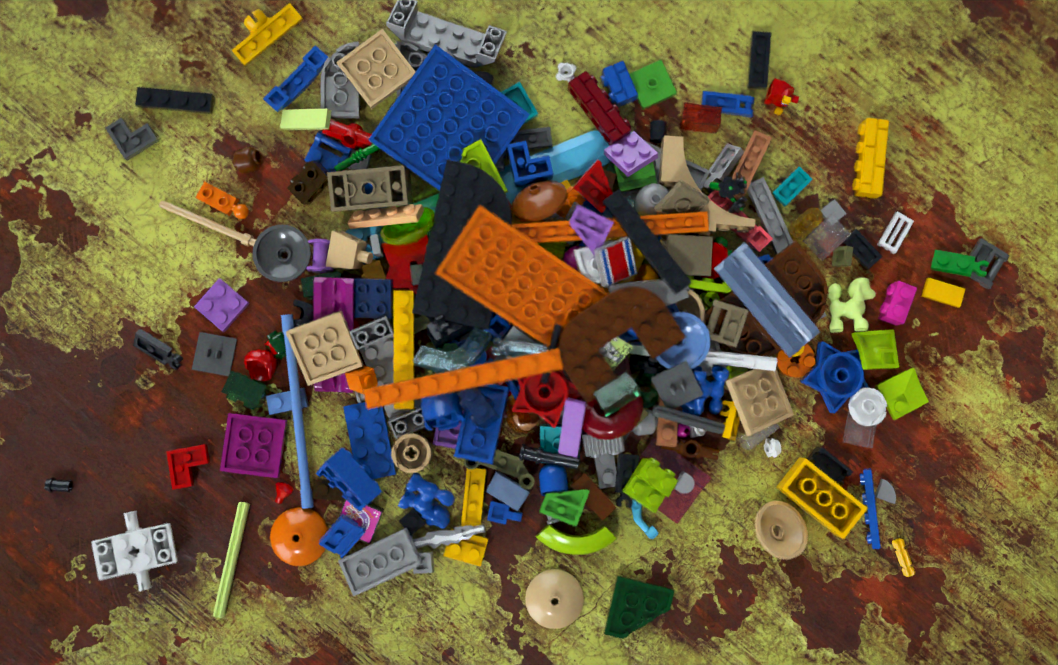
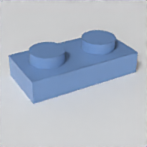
M300 388L302 408L309 407L305 388ZM290 391L266 396L269 415L292 410Z

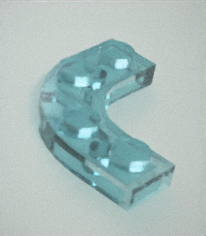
M473 328L466 342L460 348L449 352L438 351L422 345L415 355L413 363L419 367L441 373L467 368L482 356L492 339V334Z

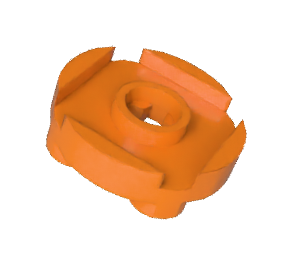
M807 343L804 345L803 353L799 355L797 364L796 362H791L790 359L792 357L789 358L782 349L776 353V367L785 376L792 378L805 376L815 365L813 350Z

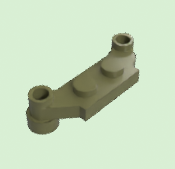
M496 449L493 465L476 462L472 465L469 463V460L464 459V465L468 469H475L478 465H484L517 477L519 485L523 489H531L534 486V477L529 474L523 461H520L517 456ZM526 477L529 478L530 483L524 484L523 479Z

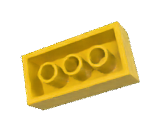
M799 457L776 486L777 489L835 536L842 539L847 536L868 509L806 458Z

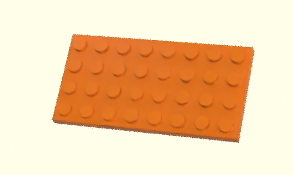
M478 206L436 271L437 275L548 348L555 324L561 325L563 329L573 316L578 315L609 294V292L482 206Z

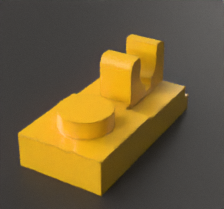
M723 401L722 403L728 406L730 410L720 412V415L728 417L726 422L723 423L725 428L722 437L735 441L740 417L733 401Z

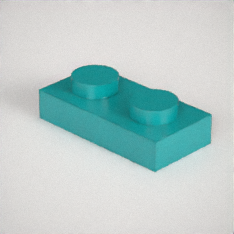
M799 166L771 194L785 207L813 179Z

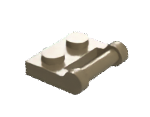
M714 299L712 304L714 307L707 326L710 340L737 347L749 310ZM721 308L726 309L719 335L714 334Z

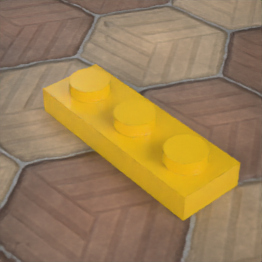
M467 468L461 526L481 525L486 469Z

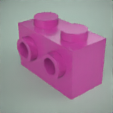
M901 281L891 283L887 288L885 301L880 307L878 319L893 325L904 324L917 287Z

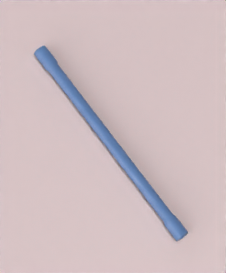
M293 314L281 315L285 339L299 467L302 508L306 509L314 507L310 486L297 358L286 335L287 330L294 328Z

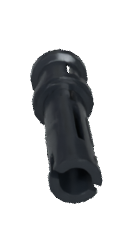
M523 443L519 460L535 461V464L544 462L577 470L580 457L576 458L544 451L542 447H529Z

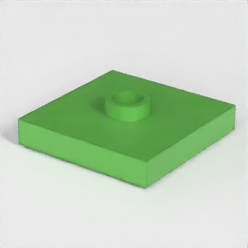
M662 60L629 74L638 93L637 99L642 110L677 94Z

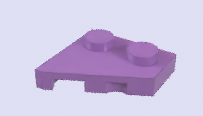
M577 205L569 224L595 256L594 250L602 247L613 225V221Z

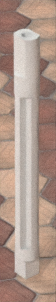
M631 341L630 345L633 348L630 350V354L649 356L641 342ZM709 350L703 363L776 371L777 358Z

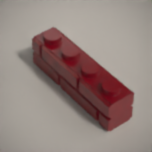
M585 71L569 81L567 90L610 146L630 134L631 125L627 119H623L620 116L619 108L615 104L612 105L610 103L607 92L598 87L596 78Z

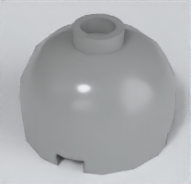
M651 183L645 185L638 191L634 199L635 211L639 216L661 215L655 211L654 207L669 193V190L661 184Z

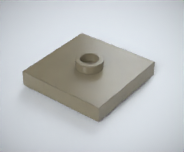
M680 180L654 208L661 215L699 212L710 199L705 194Z

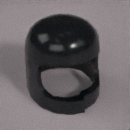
M294 299L293 305L301 310L300 318L298 320L293 319L294 328L314 321V306Z

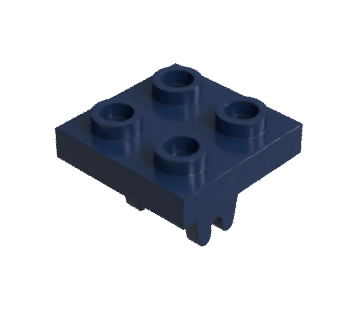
M354 279L355 318H394L393 279Z

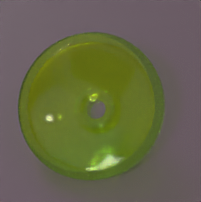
M423 207L424 212L419 222L384 225L380 232L382 240L394 246L409 245L419 241L432 229L435 223L434 211L431 208Z

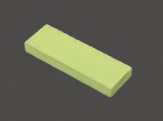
M329 109L282 110L280 128L283 130L329 129L332 111Z

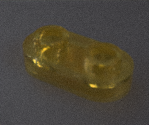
M809 208L788 227L791 238L800 240L807 236L822 222V212L817 208ZM809 215L814 217V221L809 220ZM796 227L800 229L799 234L794 230Z

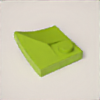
M894 330L852 333L863 370L899 368Z
M914 368L905 370L875 385L876 390L884 396L887 402L886 408L893 420L929 402Z

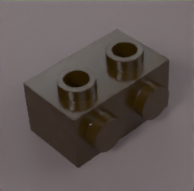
M318 161L307 162L302 168L303 171L299 175L294 176L290 181L291 184L287 187L304 205H310L328 186L327 172L329 171Z

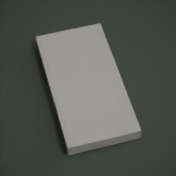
M407 528L338 560L353 596L423 564Z

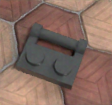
M979 239L969 255L975 256L974 262L984 260L990 263L994 256L997 259L986 278L978 276L975 272H972L970 278L980 283L982 287L991 289L994 284V278L1003 263L1007 262L1010 256L984 239ZM984 266L980 267L981 271H985L987 269V267Z

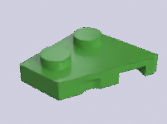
M584 489L546 493L539 512L577 526L590 491Z

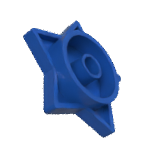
M824 341L818 342L816 365L800 380L801 383L821 393L831 414L836 413L845 401L856 394L861 388H869L864 379L858 350L840 352Z

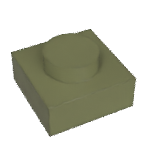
M834 247L832 266H851L853 247Z

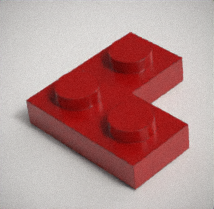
M207 444L166 451L172 490L194 486L191 467L210 463Z

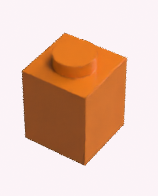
M363 365L362 367L345 372L350 390L364 394V389L378 386L375 371L372 367Z

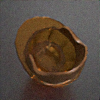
M515 398L509 399L506 403V421L509 427L517 433L532 431L538 424L540 416L536 413L512 412L516 400Z

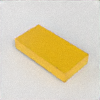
M927 278L921 297L958 308L961 307L965 289Z

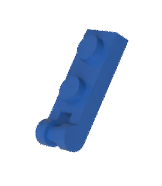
M703 91L700 111L750 118L753 117L752 105L754 104L755 97ZM740 103L745 104L744 108H740Z

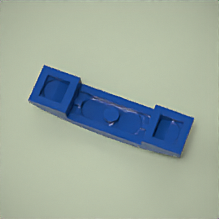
M315 45L302 58L303 62L279 87L275 86L263 100L277 113L287 107L316 79L322 71L328 56Z

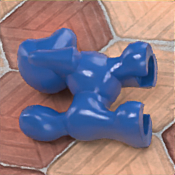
M713 365L712 375L714 380L709 382L705 380L707 374L706 371L702 372V367L697 366L691 369L703 395L681 405L682 412L700 416L704 411L705 399L711 396L713 398L708 405L709 412L714 415L720 413L723 407L721 397L724 395V384L729 377V371L724 366Z
M416 472L413 473L398 507L401 509L413 507L422 514V518L426 519L428 526H438L444 529L448 526L451 518L446 506L453 505L455 497L452 492L440 490L436 484L424 480ZM434 498H438L442 504L434 500Z

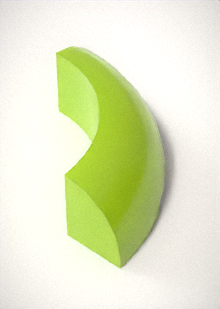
M547 524L535 536L547 547L571 555L597 552L606 548L617 539L604 524L597 530L583 535H570L559 531L551 524Z

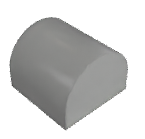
M682 471L677 478L678 482L674 489L685 494L693 490L694 480L689 474Z

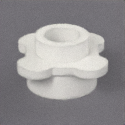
M559 63V72L556 75V79L568 82L574 79L573 74L576 71V66L569 63Z
M765 439L764 450L766 455L776 458L781 453V444L777 439Z

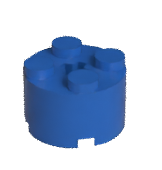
M448 392L422 398L421 409L425 428L433 431L432 427L438 428L439 431H444L457 427L460 420L463 422L462 407L458 402L460 400L459 396Z

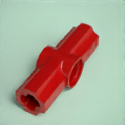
M330 119L329 129L322 130L323 134L340 139L342 144L348 148H355L356 146L366 148L373 144L368 141L372 134L365 132L356 123L346 125Z

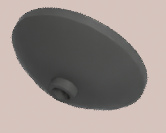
M275 225L267 228L258 236L253 247V261L257 270L264 277L276 282H288L298 278L304 273L311 259V248L307 238L301 231L289 225ZM287 252L288 257L283 259L282 254Z

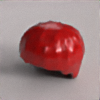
M257 349L246 354L244 365L249 371L250 378L259 381H269L276 371L277 359L271 352Z

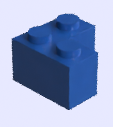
M526 141L507 145L515 187L543 180H552L553 170L549 155L530 159Z

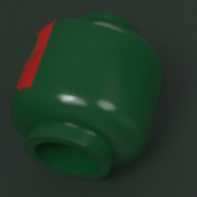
M275 330L266 336L268 340L264 345L275 358L279 357V359H282L286 356L283 331L278 333Z

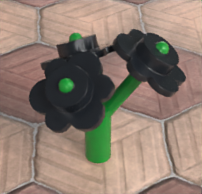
M736 172V179L734 180L730 176H726L723 182L717 183L712 181L710 183V189L719 191L721 197H727L733 202L732 207L728 210L729 213H739L745 208L747 198L743 196L738 201L734 198V195L744 194V190L747 188V181L739 172Z

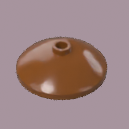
M553 180L534 182L516 195L512 202V212L521 221L542 220L556 213L565 204L568 196L567 190L562 183Z

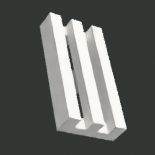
M896 212L877 245L895 254L914 221L900 212ZM898 218H901L888 242L885 243ZM904 221H906L907 224L905 225L894 247H892V242L894 241Z

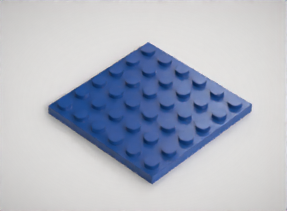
M435 44L368 141L440 191L447 160L461 162L464 148L481 139L493 163L496 164L506 150L507 145L510 144L530 114Z

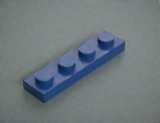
M867 468L863 469V473L860 474L861 485H865L866 493H862L863 505H867L868 512L864 513L865 524L870 525V532H866L867 542L872 544V549H881L872 469Z

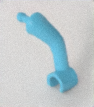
M633 499L631 509L634 522L644 531L648 538L654 539L658 535L657 530L653 525L649 528L643 521L641 515L642 505Z

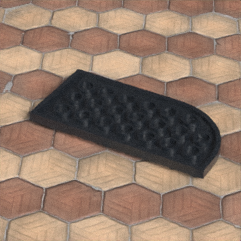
M451 160L446 161L412 313L433 318L443 315V319L446 321L489 330L493 311L436 274L439 266L478 206H482L512 227V212L504 190L492 176L478 167Z

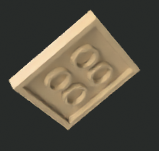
M383 29L336 62L371 109L406 85L415 74V70Z
M342 311L286 331L308 386L364 365Z
M752 369L726 380L747 436L753 435L794 415L777 370Z

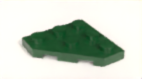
M617 575L604 635L624 639L635 630L652 622L659 615L668 612L671 609L675 590Z

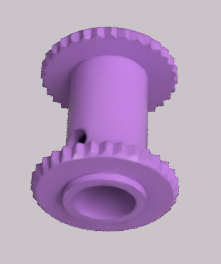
M308 240V243L313 245L312 266H308L306 269L314 273L333 272V268L326 267L330 240Z

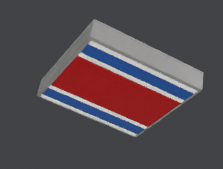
M625 236L594 250L602 287L607 288L637 274L630 237Z

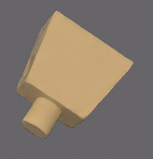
M332 231L326 267L362 269L363 263L370 264L372 262L373 254L366 251V241L345 231Z

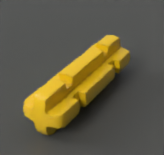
M901 538L893 540L892 544L894 549H896L895 553L899 564L903 567V575L906 577L915 575L908 551L904 548V540Z

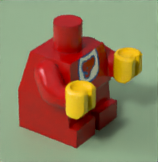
M774 78L767 89L764 104H775L774 114L781 115L783 112L781 107H787L790 102L797 104L799 96L793 95L795 88Z

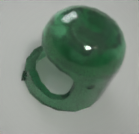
M644 373L634 379L633 384L640 392L643 408L653 407L658 401L659 393L651 386V377L656 374ZM641 386H647L650 388V392H642L639 389Z

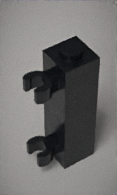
M493 312L492 319L497 315L495 312ZM443 315L435 318L434 322L427 325V335L437 349L445 343H449L478 327L446 321L443 319Z

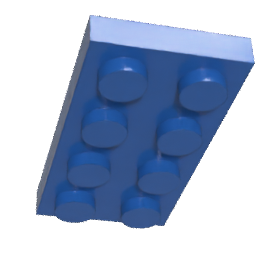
M487 384L478 387L500 418L483 429L480 425L475 426L469 417L472 415L468 409L464 410V420L461 422L454 457L493 465L510 388Z
M366 402L343 406L354 460L365 468L367 475L371 479L396 475L397 472L392 460V447L384 407L367 409Z

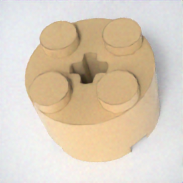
M405 434L395 442L391 452L392 460L400 470L406 473L419 472L431 462L433 456L432 445L421 434ZM411 447L413 448V450L417 451V454L414 455V458L412 457V455H408V452L411 451Z

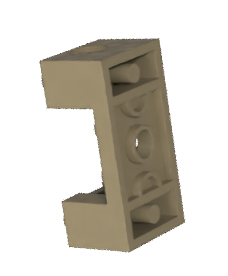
M404 165L327 172L331 212L398 207L413 204L410 170ZM367 183L373 186L371 194H366L363 190L364 185Z

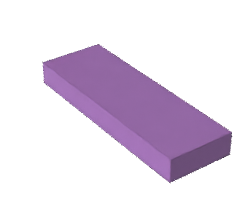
M570 398L566 399L558 454L578 457L586 402Z

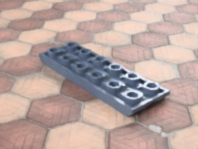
M745 243L740 245L714 268L789 358L820 333L814 323Z

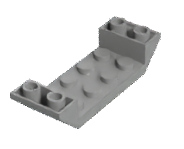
M397 0L386 22V26L402 42L410 43L427 52H430L436 44L460 63L474 68L495 62L507 34V31L490 25L486 33L483 34L418 12V1Z
M387 317L350 331L357 350H360L366 366L374 368L378 386L394 383V330ZM422 398L415 399V409L395 410L394 404L384 406L395 439L425 427L421 409Z

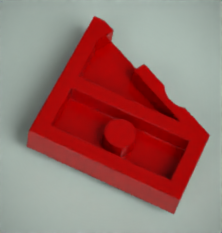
M599 159L592 164L573 186L577 192L601 213L606 209L602 203L603 200L613 194Z

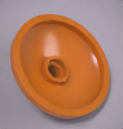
M302 507L291 508L279 515L271 528L270 542L272 549L278 558L293 566L311 564L321 557L326 548L319 545V541L328 531V527L323 517L310 508L303 509ZM294 535H298L300 540L295 541Z

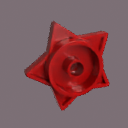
M425 229L421 230L406 243L381 244L390 266L386 279H393V290L408 289L409 291H414L416 295L418 285L412 286L410 263L415 262L417 265H420L424 262L426 245L428 244Z
M564 369L551 371L548 384L540 383L542 373L517 378L520 392L512 412L536 413L553 428L557 426L566 399H576L581 396L573 382L565 377ZM548 387L549 391L543 392L541 388Z

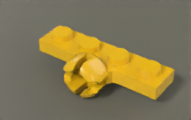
M290 3L271 18H268L259 9L252 12L257 20L256 23L249 15L245 18L244 24L250 31V35L232 49V52L244 66L248 65L303 20Z

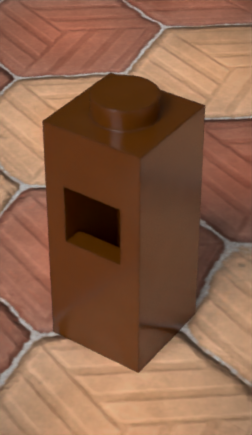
M578 472L570 479L572 481L570 486L574 490L587 489L590 491L586 504L602 521L617 508L585 472L582 474Z

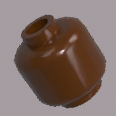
M253 147L239 149L234 153L232 164L242 174L259 170L262 164V155Z

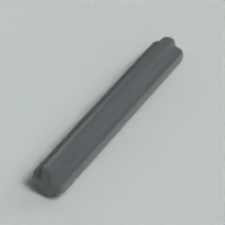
M660 405L653 407L652 414L656 417L717 434L724 432L725 425L721 422Z

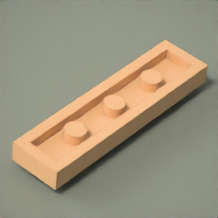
M409 204L384 209L357 210L353 212L347 224L350 229L419 222L424 208L422 204Z

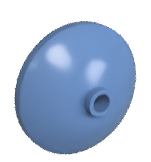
M685 312L671 313L686 338L681 340L680 344H675L657 356L656 359L668 369L684 361H687L690 369H693L703 362L709 352V331L706 325L695 315Z

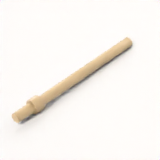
M163 200L159 204V207L235 238L246 246H254L256 239L250 234H242Z

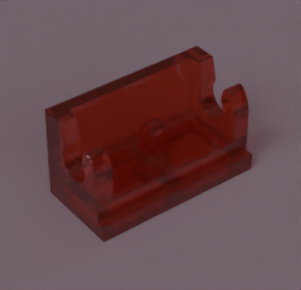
M684 102L679 129L716 134L721 124L722 107Z

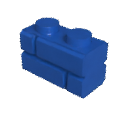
M624 61L602 70L600 80L603 87L607 86L609 90L608 96L611 104L614 103L619 108L637 100L638 93Z

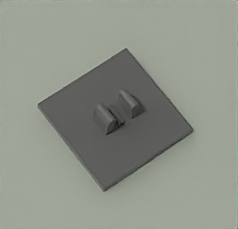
M199 332L192 370L230 376L238 339Z
M687 361L651 377L667 408H677L703 395Z

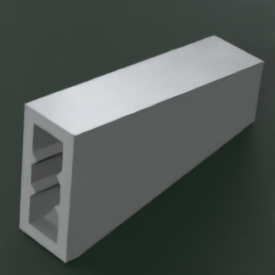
M662 279L615 283L607 287L609 292L627 286L645 288L658 295L666 304L665 306L688 298L687 292L690 291L689 286H687L675 296Z

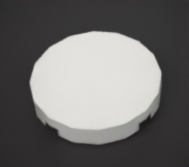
M861 388L850 397L848 404L849 412L858 424L874 426L882 422L886 417L887 402L878 390L874 388Z

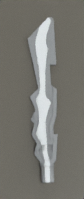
M484 524L478 526L468 525L454 527L455 530L427 532L425 537L412 538L416 549L425 545H430L435 549L441 544L449 546L450 543H459L462 539L469 540L473 535L485 532Z

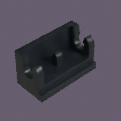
M815 447L807 460L838 485L844 484L843 479L853 473L852 470L823 447Z

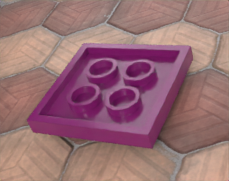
M228 413L220 471L279 478L287 420Z

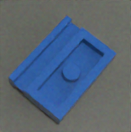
M342 514L320 539L319 545L334 554H339L343 558L364 535L366 528L360 527L359 523Z

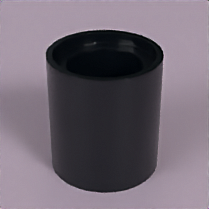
M663 120L651 121L650 142L661 143L664 135L667 136V122Z

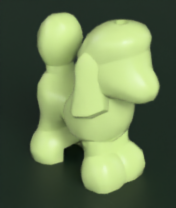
M861 277L850 283L848 294L851 299L847 302H840L839 300L842 293L841 286L839 284L830 285L827 294L831 301L829 307L831 313L830 332H843V321L840 320L842 316L853 319L855 331H867L869 327L868 321L862 317L866 307L864 300L873 299L876 296V292L870 287L869 279Z

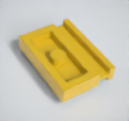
M473 535L469 540L462 539L459 543H450L449 546L446 545L443 556L481 567L488 538Z

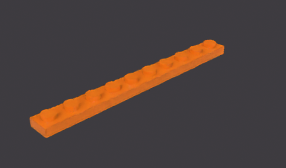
M707 212L640 216L654 235L709 231ZM606 218L613 221L606 239L628 236L614 218ZM570 221L512 224L514 229L536 244L582 241L569 224Z
M558 348L364 389L363 392L367 409L559 370L563 369Z

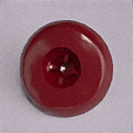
M615 374L618 379L620 378V382L615 384L613 389L606 390L586 403L582 429L594 438L602 440L620 438L632 431L640 421L643 412V401L640 392L630 380L621 375ZM582 396L576 398V400L584 401Z

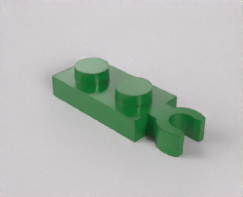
M935 250L931 270L971 277L972 272H975L978 276L985 277L987 272L981 271L980 267H988L989 262L984 260L974 262L975 256Z

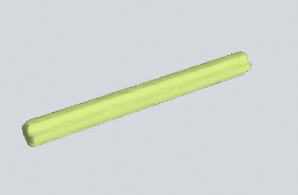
M247 502L238 503L213 616L217 618H223L226 613L250 506Z

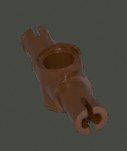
M679 439L677 440L676 447L660 446V449L675 451L677 454L685 457H703L715 461L719 457L712 454H719V448L703 446L702 443L694 440ZM689 443L693 446V451L690 454L686 451V446Z

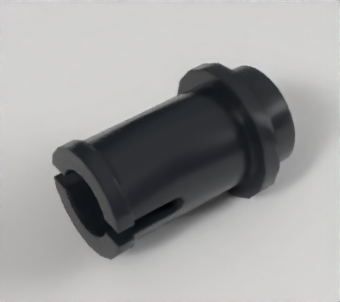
M51 477L45 481L44 488L49 493L54 491L70 493L73 489V481L56 480L54 477Z

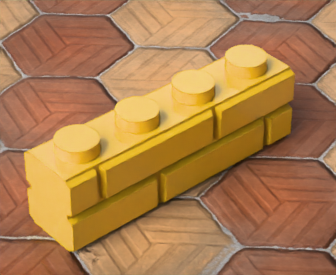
M866 118L859 124L858 135L861 136L860 142L856 146V153H859V156L854 165L857 177L852 185V189L855 190V196L867 198L882 196L889 120Z

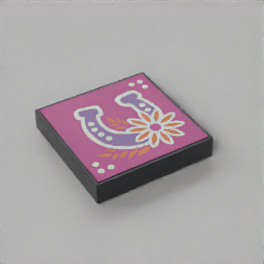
M345 499L340 516L344 514L359 523L360 527H365L366 531L359 540L371 544L384 508L369 503L359 512Z

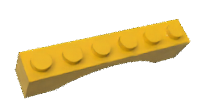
M394 291V383L414 379V313H412L414 291ZM415 399L395 403L394 409H415Z

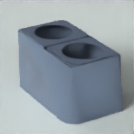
M498 471L492 478L486 492L518 511L529 495L530 490L521 488L519 483Z

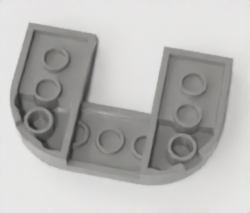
M396 41L397 44L395 46L416 72L427 56L418 47L410 43ZM359 42L348 43L337 48V51L330 58L328 57L323 65L321 72V109L331 110V119L360 118V94L336 63L361 45ZM404 85L397 91V98L401 94L403 89L406 87V85Z

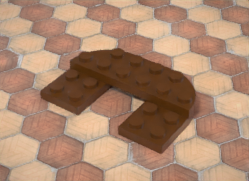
M793 241L764 265L809 319L816 324L827 307L828 286L818 267L799 243ZM733 291L720 299V301L747 309ZM713 305L705 311V318L708 322L714 307ZM722 308L714 329L718 334L727 311ZM748 311L737 347L728 345L736 353L766 357L781 351L780 346L750 311Z
M634 286L617 288L578 315L573 316L563 327L558 343L563 369L586 403L620 382H615L618 378L599 349L630 328H632L651 359L656 358L686 338L665 306L664 301L654 292Z

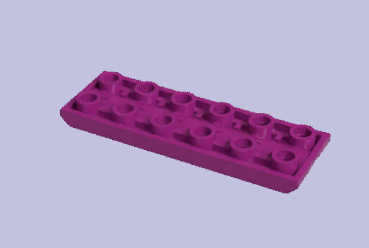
M315 277L314 320L342 311L349 330H354V278ZM345 373L314 384V390L318 392L354 393L353 390L349 389Z

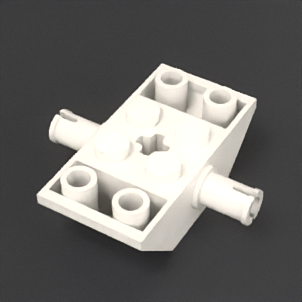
M137 511L124 513L127 527L125 533L91 541L98 578L103 580L134 573L137 577L138 590L152 588L148 572L150 568L178 562L171 524H162L142 529V527H139Z

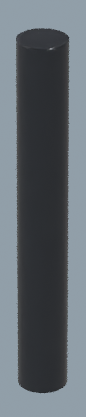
M554 325L548 351L557 349L562 330L561 325ZM551 371L542 373L540 383L548 384Z

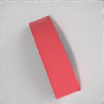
M714 190L708 195L709 199L720 208L728 211L732 207L733 202L727 197H721L719 191ZM742 211L734 213L735 215L748 218ZM755 225L754 228L745 233L737 232V229H731L757 252H760L773 240L761 226Z

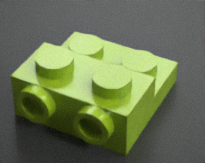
M642 458L622 492L652 513H656L664 498L670 496L678 480L674 478L676 474L671 470L661 469L659 467L660 463L657 460Z

